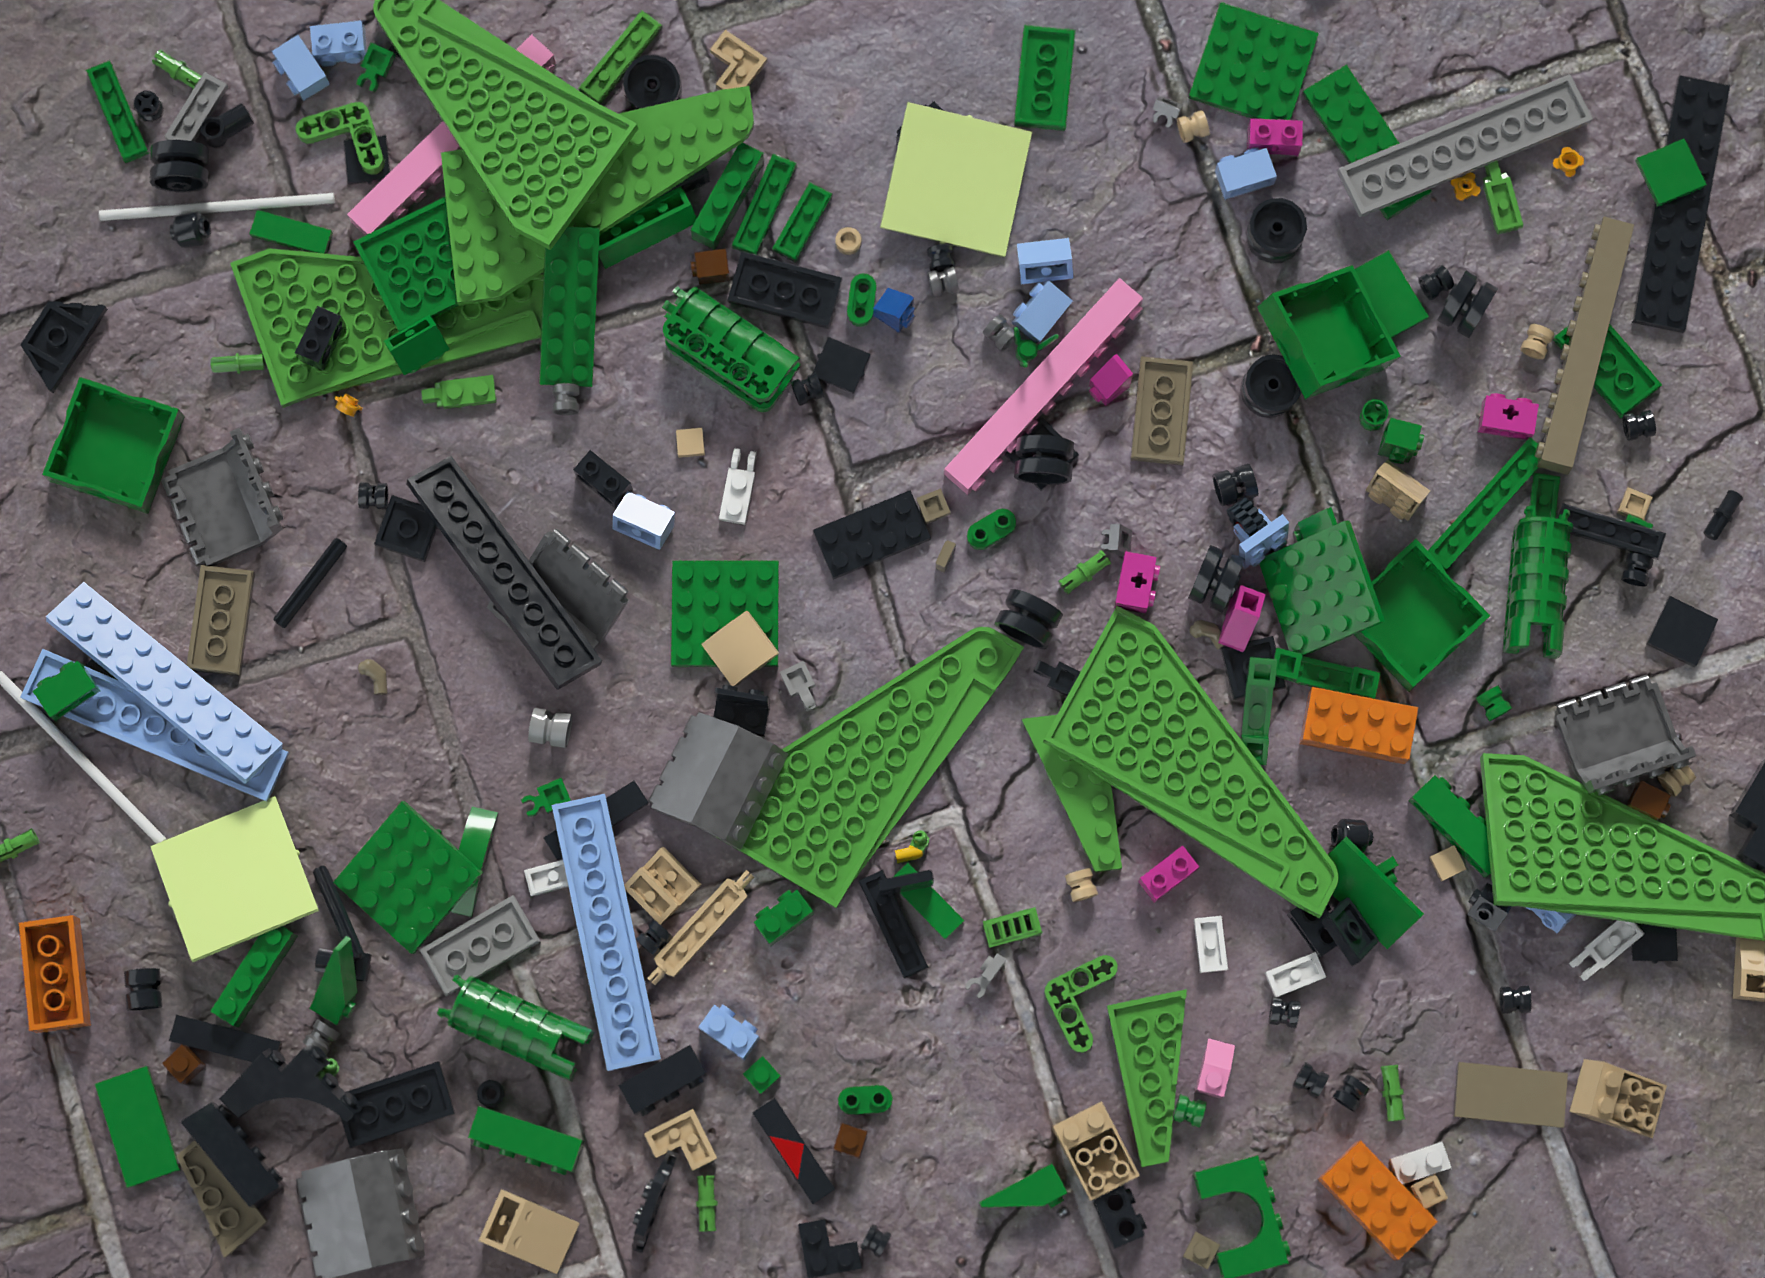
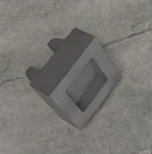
M1159 96L1153 106V110L1157 111L1153 116V122L1156 123L1160 115H1165L1168 118L1166 127L1169 128L1174 118L1177 119L1180 115L1183 105Z
M1111 524L1110 530L1102 531V535L1109 537L1108 544H1101L1102 549L1119 556H1124L1125 551L1130 552L1131 529L1121 524Z

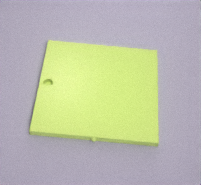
M907 102L880 228L938 241L940 244H950L1005 257L1032 132L976 119L971 115H959Z
M275 796L269 798L267 802L261 801L150 846L170 900L169 906L173 908L192 962L319 911L299 859L300 852L294 846Z

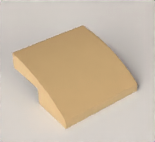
M748 611L732 620L701 644L729 683L735 687L779 654Z
M662 847L624 886L625 890L661 925L702 884L665 847Z

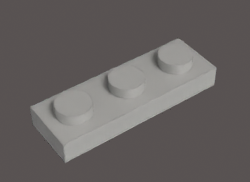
M204 72L165 134V139L195 142L201 133L202 122L212 115L229 88L228 85Z

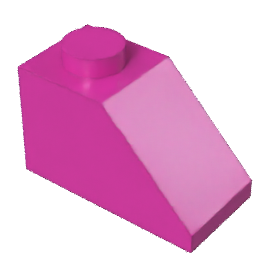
M1116 354L1090 379L1089 387L1091 389H1089V392L1097 402L1102 401L1106 406L1130 388L1133 373Z

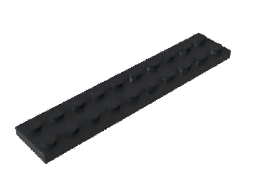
M1679 75L1677 78L1665 146L1685 139L1707 185L1702 189L1658 207L1654 201L1632 323L1680 333L1686 331L1730 85Z
M452 456L407 479L406 485L556 690L601 665L602 659Z

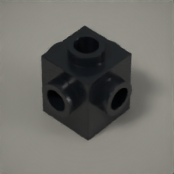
M1487 882L1481 891L1476 888L1468 902L1472 905L1467 914L1474 918L1476 922L1496 931L1512 906L1494 905L1493 888Z

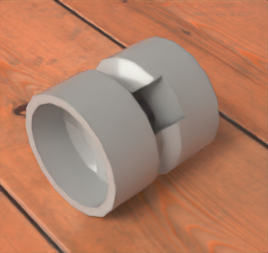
M534 708L529 726L528 741L538 744H544L546 741H549L551 746L566 748L571 733L572 714L556 712L555 715H551L550 710Z

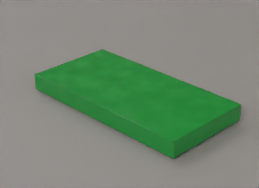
M1024 25L1014 126L1066 130L1075 30Z
M1609 323L1593 387L1621 419L1623 415L1628 414L1658 390L1662 384ZM1568 326L1552 339L1561 350L1564 344L1568 345L1570 336L1566 335Z
M1347 837L1328 854L1338 871V883L1332 895L1339 902L1349 897L1379 942L1387 950L1424 915Z
M144 1066L96 1083L95 1087L127 1188L181 1170L149 1066Z

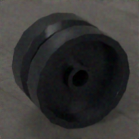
M656 54L644 55L635 59L625 72L623 78L624 92L631 107L635 110L680 100L682 83L675 65L665 57ZM652 82H655L656 88L650 89L649 84Z
M164 140L152 144L150 160L154 166L150 169V184L153 187L170 192H195L207 188L209 172L204 168L209 163V149L207 146L189 140Z
M1270 198L1261 202L1253 211L1246 231L1247 244L1251 252L1260 260L1268 263H1283L1292 259L1300 250L1307 231V220L1302 209L1293 201L1284 198Z
M1466 270L1459 283H1455L1443 304L1445 307L1437 321L1449 327L1453 325L1459 314L1464 316L1457 330L1458 333L1470 338L1498 288L1485 282L1477 294L1472 293L1478 282V276Z
M1276 354L1262 356L1256 360L1244 375L1240 389L1242 400L1247 408L1256 415L1266 418L1282 416L1292 408L1302 393L1283 356ZM1270 383L1274 384V389L1269 387Z
M1028 435L1017 438L1016 455L1022 459L1015 462L1014 478L1019 481L1042 485H1059L1071 482L1073 466L1066 461L1073 458L1074 442L1063 437L1049 435Z
M1210 545L1188 599L1201 604L1205 601L1208 591H1214L1209 602L1210 608L1223 613L1228 599L1232 598L1241 577L1239 573L1245 559L1231 554L1228 556L1224 568H1222L1219 564L1223 557V550Z
M1011 589L1005 600L1009 610H1000L994 625L1020 642L1035 648L1047 649L1053 636L1048 629L1058 627L1063 613L1052 604L1037 596L1021 590Z

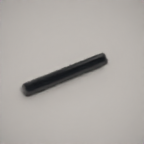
M335 538L275 615L273 620L282 628L288 626L346 550L347 545L342 540Z
M325 865L315 868L313 870L314 877L342 940L346 936L351 938L354 962L365 956V953L333 883L329 870Z

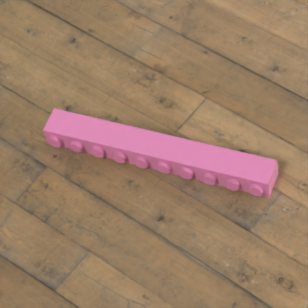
M531 34L516 50L552 73L556 64L554 54ZM443 121L347 214L351 223L365 236L405 217L408 208L414 202H420L425 197L426 190L433 184L437 185L444 178L441 152L462 149Z
M1119 278L944 468V475L967 495L972 490L977 492L985 483L984 477L988 472L992 471L994 473L1002 465L1003 460L1001 458L1005 455V452L1008 451L1011 454L1016 449L1017 438L1021 437L1025 432L1028 435L1038 425L1036 420L1042 413L1047 415L1056 405L1054 400L1060 394L1065 396L1073 387L1071 382L1077 375L1082 377L1091 367L1089 362L1095 356L1099 358L1108 348L1106 343L1112 337L1117 339L1126 327L1123 325L1128 319L1134 320L1143 310L1141 307L1143 297Z

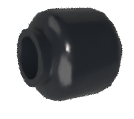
M199 212L179 214L174 218L173 225L170 226V236L172 240H176L177 244L183 248L202 246L206 243L207 238L211 236L210 222Z
M1341 819L1332 828L1331 842L1333 846H1337L1347 837L1364 853L1367 847L1372 845L1373 831L1369 830L1364 820Z

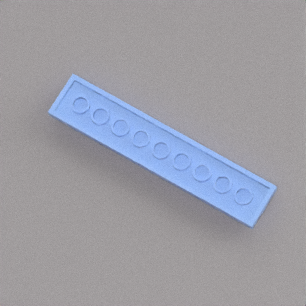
M85 582L46 616V622L243 783L246 784L282 749L283 743Z
M42 649L20 698L43 708L33 693V690L38 688L37 683L49 676L53 678L60 673L59 669L66 663L71 662V660ZM85 667L101 691L64 715V717L256 798L268 801L288 758V751L281 749L245 784L119 680Z
M601 794L552 805L607 1071L660 1060V1051L606 796Z

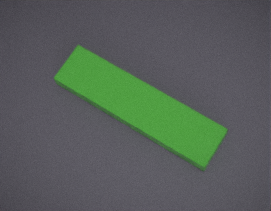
M641 10L580 85L578 91L601 105L625 75L629 65L639 58L663 28L662 24Z

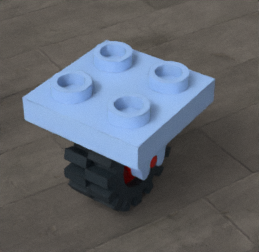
M1243 498L1227 509V516L1230 522L1233 523V531L1242 542L1239 544V557L1245 559L1242 565L1244 569L1250 565L1253 567L1257 566L1265 558L1264 555L1271 550L1276 552L1286 545L1289 522L1283 514L1271 522L1261 509H1257L1256 506L1254 507L1253 503L1247 498Z

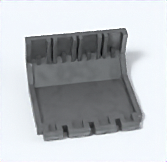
M240 428L229 432L233 440L223 448L168 470L170 476L161 480L168 497L179 496L170 501L177 521L188 518V521L181 523L179 526L187 545L198 543L189 548L196 566H201L205 563L207 566H214L264 545L283 530L280 521L284 520L278 505L273 506L270 497L274 496L269 482H263L261 473L264 472L263 466L259 458L254 459L251 453V449L255 448L250 435H244Z
M556 528L553 532L549 531L543 536L529 562L595 650L605 639L629 602V599L626 597L629 591L615 579L609 583L608 580L611 575L595 561L589 565L588 562L591 558L575 544L569 548L568 545L571 540ZM490 600L486 608L513 631Z
M1648 675L1629 680L1631 691L1628 690L1625 682L1604 688L1607 699H1604L1601 691L1598 690L1580 696L1581 707H1578L1575 699L1556 704L1559 714L1554 718L1573 769L1589 794L1596 791L1598 795L1614 790L1613 786L1623 783L1624 787L1640 782L1638 777L1648 774L1649 778L1665 773L1664 768L1674 766L1675 770L1690 765L1689 760L1696 756L1693 746L1685 748L1677 737L1657 682L1651 683Z
M698 712L697 716H690L683 730V733L687 734L686 738L680 736L671 754L675 760L674 762L668 760L659 778L663 784L662 786L656 784L648 802L652 803L651 808L655 811L698 827L718 837L732 847L741 850L784 765L788 753L775 744L739 726Z
M403 1148L349 1158L301 1172V1178L296 1179L299 1198L306 1197L307 1202L301 1203L305 1225L312 1224L313 1228L306 1230L310 1252L317 1251L318 1256L312 1257L315 1277L336 1278L382 1265L425 1257L424 1240L421 1237L418 1223L419 1216L414 1204L413 1187L409 1180L407 1159L404 1156Z

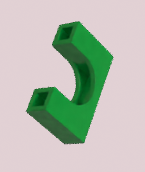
M1257 1155L1192 1173L1200 1200L1228 1192H1238L1250 1197L1258 1206L1261 1214L1259 1232L1250 1243L1215 1254L1222 1278H1236L1289 1263L1287 1257L1291 1256V1251L1287 1240L1282 1241L1280 1230L1284 1229L1280 1214L1274 1213L1272 1203H1276L1272 1187H1267L1264 1177L1268 1176V1170L1264 1160H1259Z

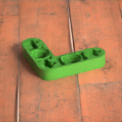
M353 102L305 117L297 123L296 133L299 139L306 144L316 143L351 132L363 170L368 174H377L384 168V157L370 112L365 104ZM356 111L361 113V119L359 120L355 118ZM346 114L347 120L349 122L348 124H346L344 117L342 115ZM336 117L340 119L338 127L331 129L326 126L330 118ZM318 122H321L324 131H320ZM310 126L312 129V134L310 135L305 133V127ZM362 133H370L372 135L370 142L362 144L358 141ZM366 151H372V154L375 158V165H370L369 157Z
M1109 955L1099 956L1052 979L1047 983L1044 990L1045 998L1070 1048L1077 1053H1084L1091 1048L1093 1036L1074 997L1115 976L1118 965L1116 960ZM1103 960L1106 964L1111 963L1113 967L1109 970L1110 974L1106 975L1105 972H1101L1096 975L1099 980L1094 982L1093 975L1087 967L1092 965L1094 971L1100 968V962ZM1084 972L1087 974L1089 982L1085 987H1078L1074 984L1073 976L1076 973ZM1053 984L1064 988V991L1061 992L1064 1001L1067 998L1071 1001V1003L1063 1004L1058 1010L1054 1005L1060 1003L1056 996L1051 997L1049 994L1052 991ZM1071 1008L1076 1012L1077 1017L1073 1023L1068 1024L1061 1019V1012L1064 1009ZM1079 1022L1083 1026V1028H1078L1080 1035L1088 1037V1040L1085 1042L1086 1047L1084 1048L1081 1045L1075 1046L1073 1042L1076 1040L1074 1031L1068 1034L1066 1030L1074 1028Z

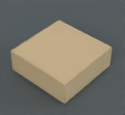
M702 428L676 430L678 458L705 455Z
M1627 487L1617 513L1628 517V514L1644 520L1652 497Z
M1455 845L1429 857L1441 882L1466 870Z
M1436 1174L1410 1186L1415 1198L1426 1210L1448 1199Z

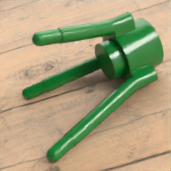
M1014 327V343L1017 346L1015 355L1020 361V366L1027 368L1028 363L1036 357L1037 352L1056 341L1059 335L1055 334L1036 345L1031 340L1022 341L1019 328Z

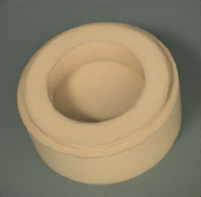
M851 227L841 229L835 238L838 251L845 255L855 254L861 247L860 233Z

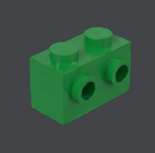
M430 315L384 340L385 345L404 376L418 371L422 365L431 360L441 358L445 352L450 350Z
M1390 418L1383 431L1378 455L1389 458L1388 460L1395 464L1409 463L1412 456H1417L1418 451L1421 450L1424 435L1420 434L1422 425Z
M79 661L66 663L59 669L60 673L53 678L49 676L37 683L38 688L33 690V693L49 717L54 721H57L101 691L84 665Z
M790 890L786 891L777 899L779 902L771 909L767 906L755 915L757 920L754 921V925L770 947L814 915L813 910L798 890L793 893Z

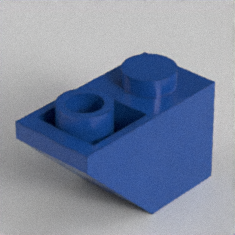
M887 288L874 306L873 316L899 333L903 327L907 329L915 318L913 314L915 311L914 297Z

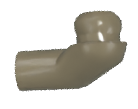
M1197 620L1190 627V634L1194 638L1201 636L1209 637L1217 650L1225 646L1218 643L1221 630L1215 623Z
M372 659L360 662L358 671L361 675H367L373 679L374 695H386L387 675L385 669Z

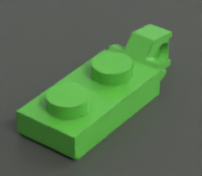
M1498 161L1492 162L1485 166L1487 177L1483 178V187L1496 234L1522 229L1523 221L1511 179L1506 173L1501 174Z
M493 375L441 381L435 383V388L421 390L424 404L437 402V407H444V409L497 402Z

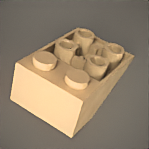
M1389 460L1376 471L1366 488V491L1369 493L1368 496L1378 504L1384 503L1390 508V512L1400 520L1406 519L1407 521L1410 520L1430 493L1429 489Z
M1736 937L1733 999L1765 1002V941Z
M1584 1059L1570 1112L1600 1123L1653 1138L1667 1086L1606 1062Z
M1102 1101L1052 1126L1059 1144L1090 1201L1140 1176Z
M501 1189L479 1241L558 1274L580 1223Z

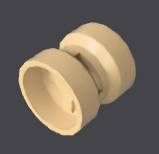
M1202 110L1195 112L1190 119L1186 116L1177 118L1178 131L1184 143L1192 141L1194 135L1201 138L1210 135L1209 125Z
M1530 324L1527 331L1528 338L1523 341L1520 350L1529 357L1542 360L1547 354L1548 350L1546 347L1547 344L1552 342L1554 332L1544 326Z
M1671 766L1669 772L1665 771L1657 779L1670 795L1676 797L1682 792V786L1690 785L1696 780V776L1689 766L1677 770L1674 769V766Z
M1091 868L1065 875L1066 882L1072 889L1070 894L1072 902L1082 901L1098 895L1096 886L1091 881L1093 877Z

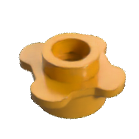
M1564 147L1559 158L1553 160V167L1565 172L1566 177H1573L1576 174L1575 170L1584 164V158L1570 147Z
M1472 172L1457 177L1450 182L1451 186L1454 187L1455 197L1459 201H1464L1471 196H1478L1480 193V187L1476 185L1475 174Z
M344 394L343 397H335V400L338 401L335 408L344 414L354 417L358 410L362 411L363 409L357 405L359 401L350 395Z

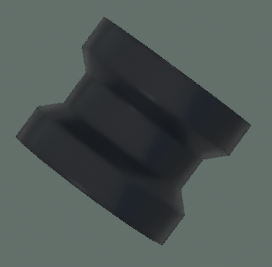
M142 91L134 98V108L141 119L153 122L158 120L163 114V104L154 92Z
M941 244L927 249V254L931 258V263L929 264L930 271L942 272L948 267L953 266L955 268V261L951 257L953 253L952 245Z
M872 1224L860 1248L870 1250L874 1253V1256L880 1258L892 1234L889 1232L883 1233L878 1230L876 1225Z

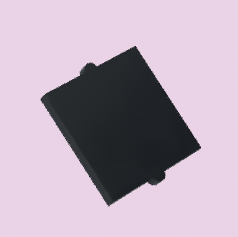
M363 135L362 138H358V141L366 144L371 141L372 137ZM386 135L377 136L385 161L384 168L377 174H368L363 170L353 139L344 140L348 185L359 183L371 185L372 182L382 181L390 173ZM366 151L369 157L370 165H375V158L372 154V151Z
M828 337L822 352L817 355L818 361L813 373H816L819 380L854 394L860 378L865 376L864 369L871 354Z
M1636 923L1644 935L1631 945L1632 961H1652L1653 964H1656L1658 961H1678L1676 928Z

